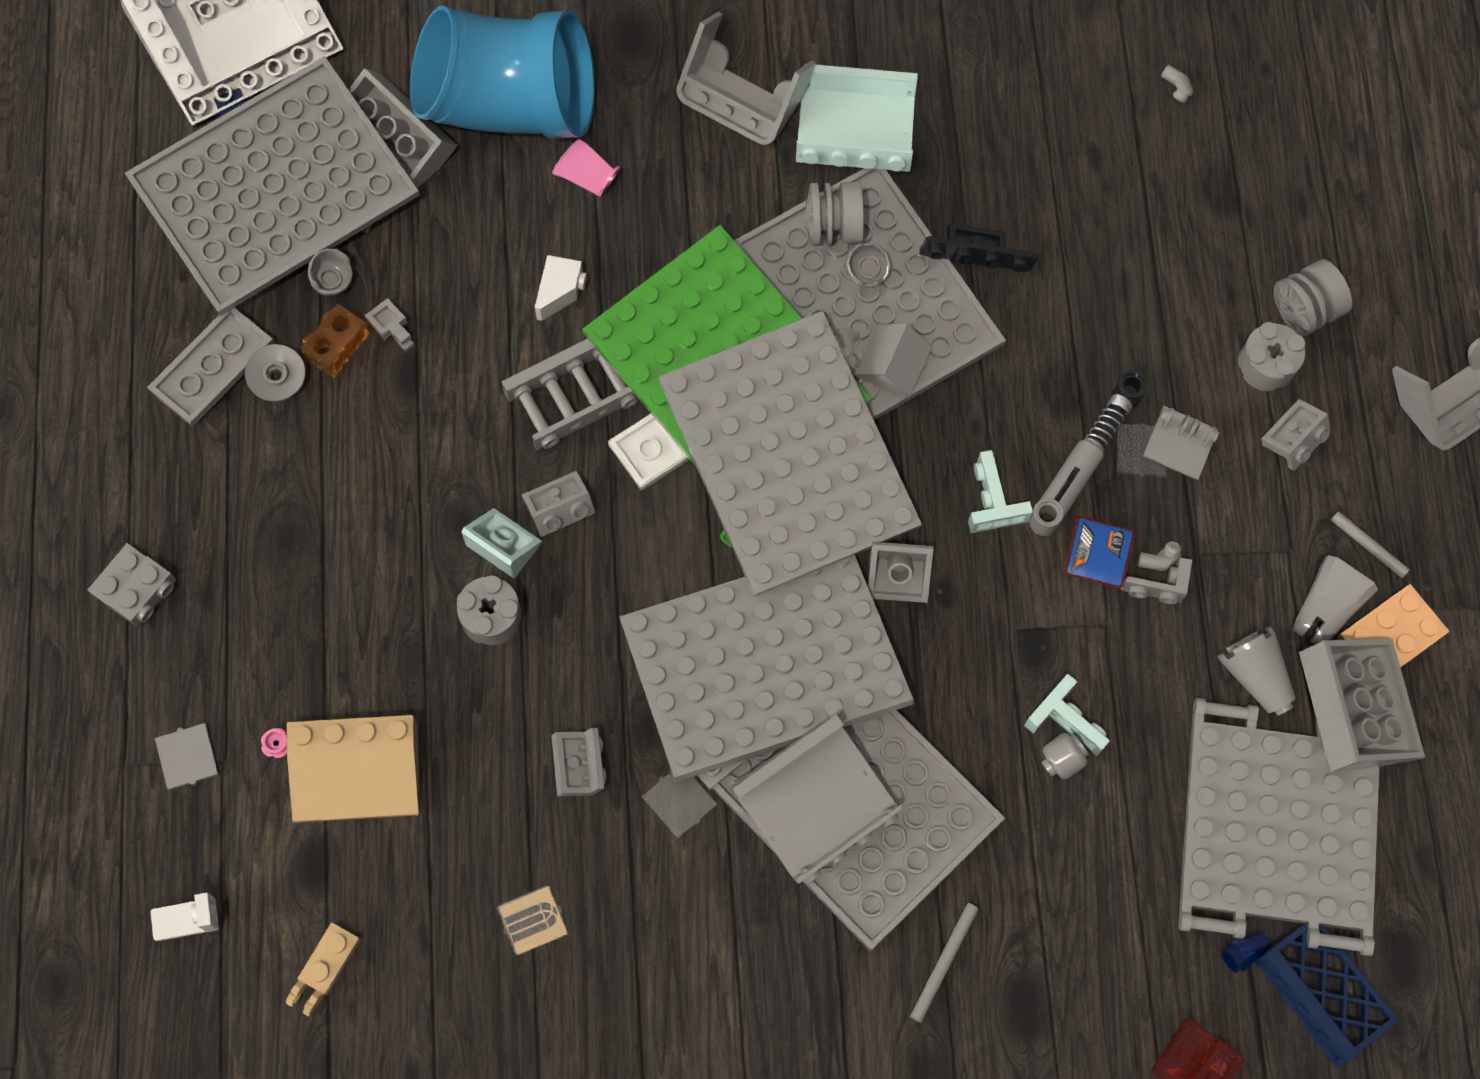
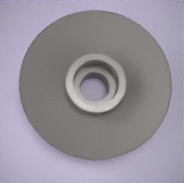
M271 344L261 347L250 356L245 367V379L248 387L257 397L271 402L283 401L294 396L302 387L305 380V366L301 357L293 349L285 345ZM279 372L282 374V377L279 380H272V374Z

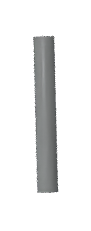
M1338 511L1331 519L1333 523L1400 578H1403L1410 570L1342 513Z

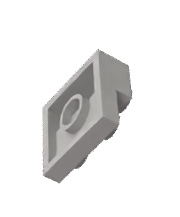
M126 543L87 591L135 627H138L141 622H146L152 616L154 607L160 599L166 598L172 592L176 579L165 568Z

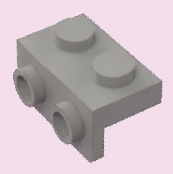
M590 728L585 732H555L552 734L557 796H592L604 789L606 771L602 767L601 762L603 742L601 737H599L598 728Z

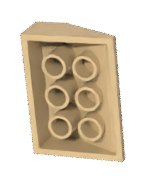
M413 715L287 722V761L293 823L419 815L418 723Z

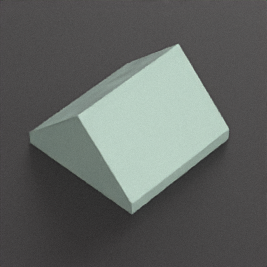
M495 508L463 527L461 532L467 547L512 578L518 575L542 542Z

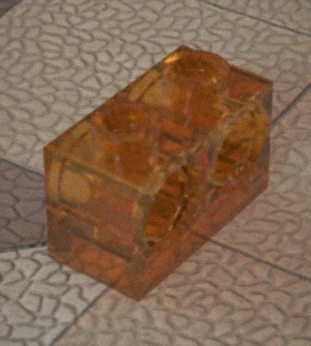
M336 304L332 310H328L323 315L318 328L304 338L301 350L307 361L334 378L370 333L363 320L339 304ZM348 325L345 331H336L339 326ZM321 348H330V350L327 353L318 354V351Z

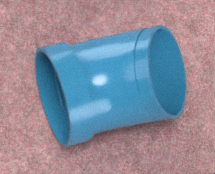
M442 5L438 6L430 14L416 45L410 75V103L412 111L417 118L429 119L440 124L478 131L513 134L543 133L549 139L581 137L590 126L595 99L594 66L585 28L575 12L571 10L540 12L533 19H511L453 10Z

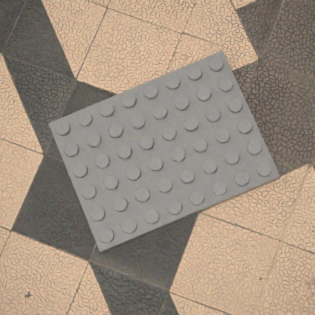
M325 56L125 172L126 177L219 315L224 314L307 264L315 253L325 248L337 246L420 196L414 183Z
M862 169L831 186L833 196H838L841 182L861 183L863 196L862 243H876L888 254L891 263L889 275L880 285L862 287L855 284L849 278L845 266L848 253L859 243L842 244L839 231H834L832 244H826L825 231L820 233L819 245L811 244V237L806 226V201L734 241L802 319L821 311L824 312L854 379L872 398L871 403L867 407L873 420H876L1004 346L1006 340L949 259H932L929 256L919 254V248L926 237L932 235L888 172L883 169ZM824 191L820 192L819 196H824ZM878 324H908L932 346L910 399L855 377Z
M823 311L658 377L661 389L754 597L871 548L872 542L884 543L922 526Z
M855 555L755 597L746 577H742L619 616L675 782L788 746L832 714H837L844 724L842 727H846L913 705V697Z
M897 710L843 728L894 802L903 808L897 813L899 818L886 828L880 825L871 832L873 837L859 847L856 844L845 850L847 856L835 865L827 863L819 869L821 874L816 879L805 884L870 952L1005 819ZM785 747L749 758L712 788L772 851L773 849L730 787Z

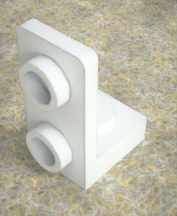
M209 893L194 895L195 901L152 909L151 921L154 940L162 941L219 930L216 898Z

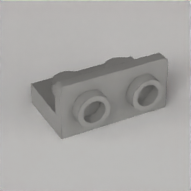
M1298 399L1261 438L1262 445L1286 458L1288 468L1294 471L1301 463L1303 464L1309 459L1312 451L1320 443H1324L1328 439L1331 431L1328 414Z
M577 471L522 494L524 503L535 522L540 536H545L595 513L590 495Z

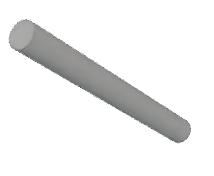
M967 903L910 1015V1018L919 1023L922 1022L979 910L976 906Z

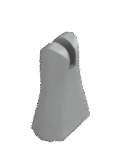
M1330 555L1325 556L1292 630L1302 637L1313 625L1314 620L1318 619L1322 624L1315 630L1310 643L1315 645L1324 640H1331L1343 625L1377 593L1378 588L1375 582L1340 558Z

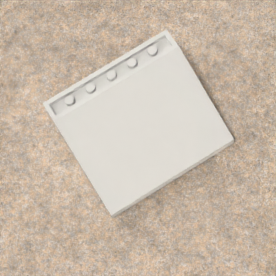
M120 0L122 8L192 127L213 117L224 109L285 80L325 56L327 59L343 50L338 37L317 0ZM240 88L243 97L217 109L214 97L221 103L228 102L232 97V90ZM227 92L229 93L227 98L219 97V95H222Z

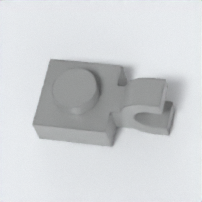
M388 298L365 315L368 323L384 340L392 335L405 353L415 346L410 340L411 335L403 328L408 323L406 317Z

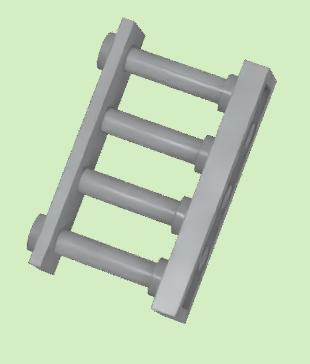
M588 339L502 381L503 391L508 401L520 400L538 433L532 435L536 451L541 448H551L561 438L622 407L627 409L638 402L637 396L630 387L626 385ZM593 360L601 363L617 393L601 400L583 369L585 364ZM567 373L574 375L591 405L577 413L574 412L557 382L559 377ZM541 386L547 387L565 418L551 426H548L531 396L532 391Z

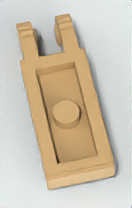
M331 922L297 978L299 981L289 993L286 1004L291 1007L294 1006L308 985L316 991L306 1002L303 1014L308 1017L311 1016L324 995H328L360 942V938Z

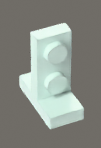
M992 450L980 452L978 461L974 464V472L977 481H982L984 491H981L983 507L987 510L970 514L968 520L970 533L1029 522L1033 513L1030 501L1006 506Z
M1067 674L1028 718L1024 726L1034 734L1050 716L1071 735L1075 734L1086 748L1098 756L1110 740L1106 738V732L1095 723L1090 724L1081 717L1082 712L1072 703L1066 704L1063 701L1077 683L1075 679Z

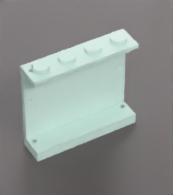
M815 65L801 100L796 162L910 172L913 155L914 102L918 73Z

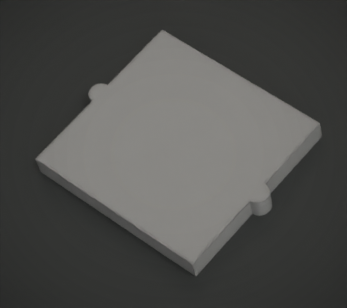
M205 723L187 729L178 728L177 732L155 738L168 790L189 784L195 786L198 781L219 775Z

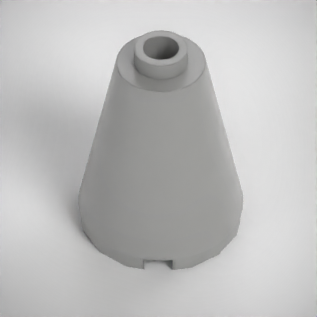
M1272 626L1264 628L1267 634L1258 635L1257 632L1252 633L1226 648L1229 653L1227 656L1220 652L1217 657L1268 713L1275 712L1278 716L1293 708L1291 702L1296 697L1276 633Z

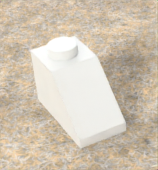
M547 255L535 304L537 320H545L578 299L579 290L585 289L587 273H583L582 261Z

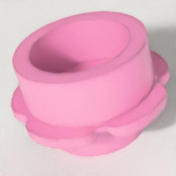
M274 728L264 733L261 738L263 753L268 757L274 756L275 758L285 756L287 754L286 731L282 728ZM275 741H279L278 746H274Z

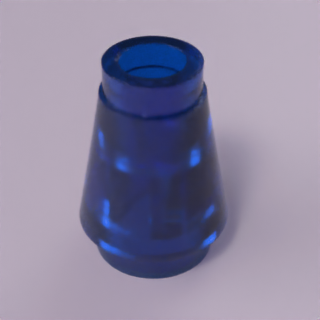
M1259 931L1227 943L1225 949L1221 952L1222 959L1232 972H1245L1271 947V943L1267 935Z

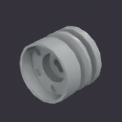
M841 182L838 196H833L830 183L824 184V196H819L818 183H810L809 194L806 200V226L812 245L820 244V233L822 231H825L826 244H832L834 231H839L842 244L862 243L863 196L860 182Z
M1325 259L1311 263L1302 268L1300 273H1293L1288 278L1277 281L1274 285L1273 295L1281 317L1287 326L1300 336H1307L1313 333L1314 330L1322 328L1326 322H1333L1348 314L1352 309V297L1345 278L1331 262Z

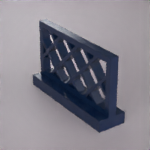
M1304 923L1254 962L1332 1063L1338 1068L1354 1059L1360 1051L1398 1022L1399 1019L1344 949L1318 946L1317 949L1307 948L1306 931L1308 923ZM1319 925L1320 933L1332 935L1326 926ZM1297 937H1299V942L1293 941ZM1286 946L1298 948V964L1288 962L1280 950ZM1305 950L1320 953L1319 968L1305 966ZM1327 955L1336 956L1341 962V973L1326 970ZM1304 972L1319 975V990L1307 987L1304 983ZM1326 976L1341 979L1340 995L1326 992ZM1348 981L1356 982L1361 987L1362 1000L1347 997ZM1325 999L1340 1001L1339 1017L1328 1014L1325 1010ZM1347 1003L1361 1006V1022L1346 1019ZM1369 1008L1378 1009L1387 1021L1380 1026L1369 1024ZM1346 1025L1361 1028L1360 1042L1355 1046L1346 1037Z

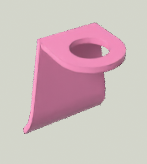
M578 139L561 156L552 174L565 178L601 197L617 177L620 167L616 166L613 169L590 146Z

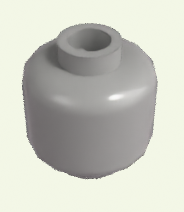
M1062 733L1043 747V754L1046 759L1041 761V763L1052 777L1058 774L1062 779L1067 780L1086 767L1088 763L1086 756L1089 755V752L1075 734L1070 736L1067 733Z

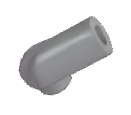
M1168 65L1161 77L1177 87L1173 97L1181 103H1185L1193 93L1190 80L1185 74Z
M1171 541L1166 543L1165 548L1156 555L1140 552L1137 566L1158 571L1168 570L1170 566H1173L1180 559L1181 546L1177 542Z

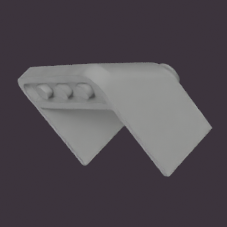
M717 12L699 24L677 85V96L685 105L762 145L770 144L779 136L800 104L816 63L811 60L794 73L792 81H782L776 86L774 93L771 94L726 70L729 62V52L722 43L714 40L723 16L722 13Z
M1480 337L1468 349L1469 366L1433 390L1430 389L1429 382L1398 366L1392 368L1400 406L1428 441L1441 450L1452 448L1480 429Z

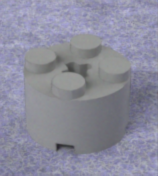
M1272 322L1263 323L1250 334L1239 354L1238 365L1244 374L1243 378L1249 385L1261 391H1274V389L1287 386L1304 362L1305 340L1285 325Z
M494 575L478 578L465 586L457 597L459 620L463 630L473 641L489 645H500L516 634L521 620V608L514 589L504 580ZM488 608L494 609V613L489 615L485 610Z

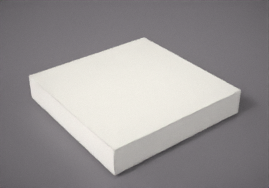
M649 414L608 441L609 447L641 491L690 460L652 414Z

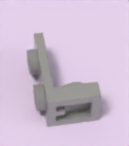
M1180 557L1174 567L1170 566L1167 584L1128 576L1122 585V591L1129 592L1130 596L1136 598H1146L1147 596L1159 598V601L1165 604L1181 603L1188 592L1192 560Z

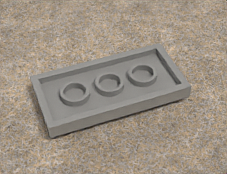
M232 308L224 314L218 315L147 388L154 396L193 427L245 374V367L250 356L261 347L275 343L269 335L236 308Z

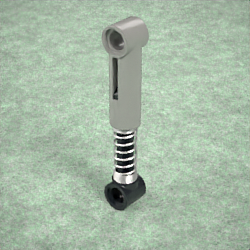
M1129 370L1120 376L1111 394V399L1106 404L1107 409L1102 410V415L1098 416V421L1094 423V428L1090 429V434H1087L1084 440L1078 441L1041 499L1035 504L1029 524L1036 534L1049 536L1058 529L1067 512L1104 458L1103 447L1108 445V439H1112L1111 434L1116 433L1115 428L1121 426L1120 421L1125 420L1124 415L1129 414L1130 410L1141 402L1148 387L1147 379L1141 372ZM1124 386L1133 387L1136 393L1126 391ZM1065 484H1070L1069 488L1067 489V491L1058 503L1055 499L1057 498ZM1048 513L1052 516L1053 521H1043L1039 514Z

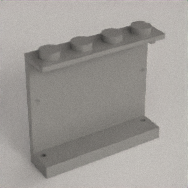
M832 714L730 787L791 877L798 884L802 881L805 884L812 882L821 874L820 868L827 863L835 865L847 856L845 850L854 844L859 847L873 837L871 832L880 825L886 828L899 818L897 813L903 809L894 802L842 727L844 724L837 714Z

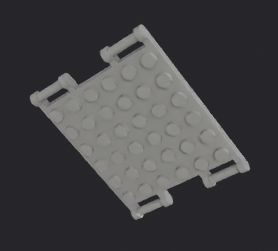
M1196 697L1192 715L1179 930L1190 931V929L1228 933L1232 934L1234 938L1244 939L1246 934L1245 916L1308 923L1306 931L1307 948L1317 949L1318 946L1360 951L1361 955L1372 956L1374 952L1373 923L1379 766L1354 771L1330 772L1317 720L1315 736L1256 729L1259 714L1258 705L1248 704L1247 707L1206 702L1205 698ZM1204 714L1245 719L1244 727L1204 722ZM1191 908L1233 914V921L1192 916ZM1319 925L1360 931V939L1322 934L1319 932Z

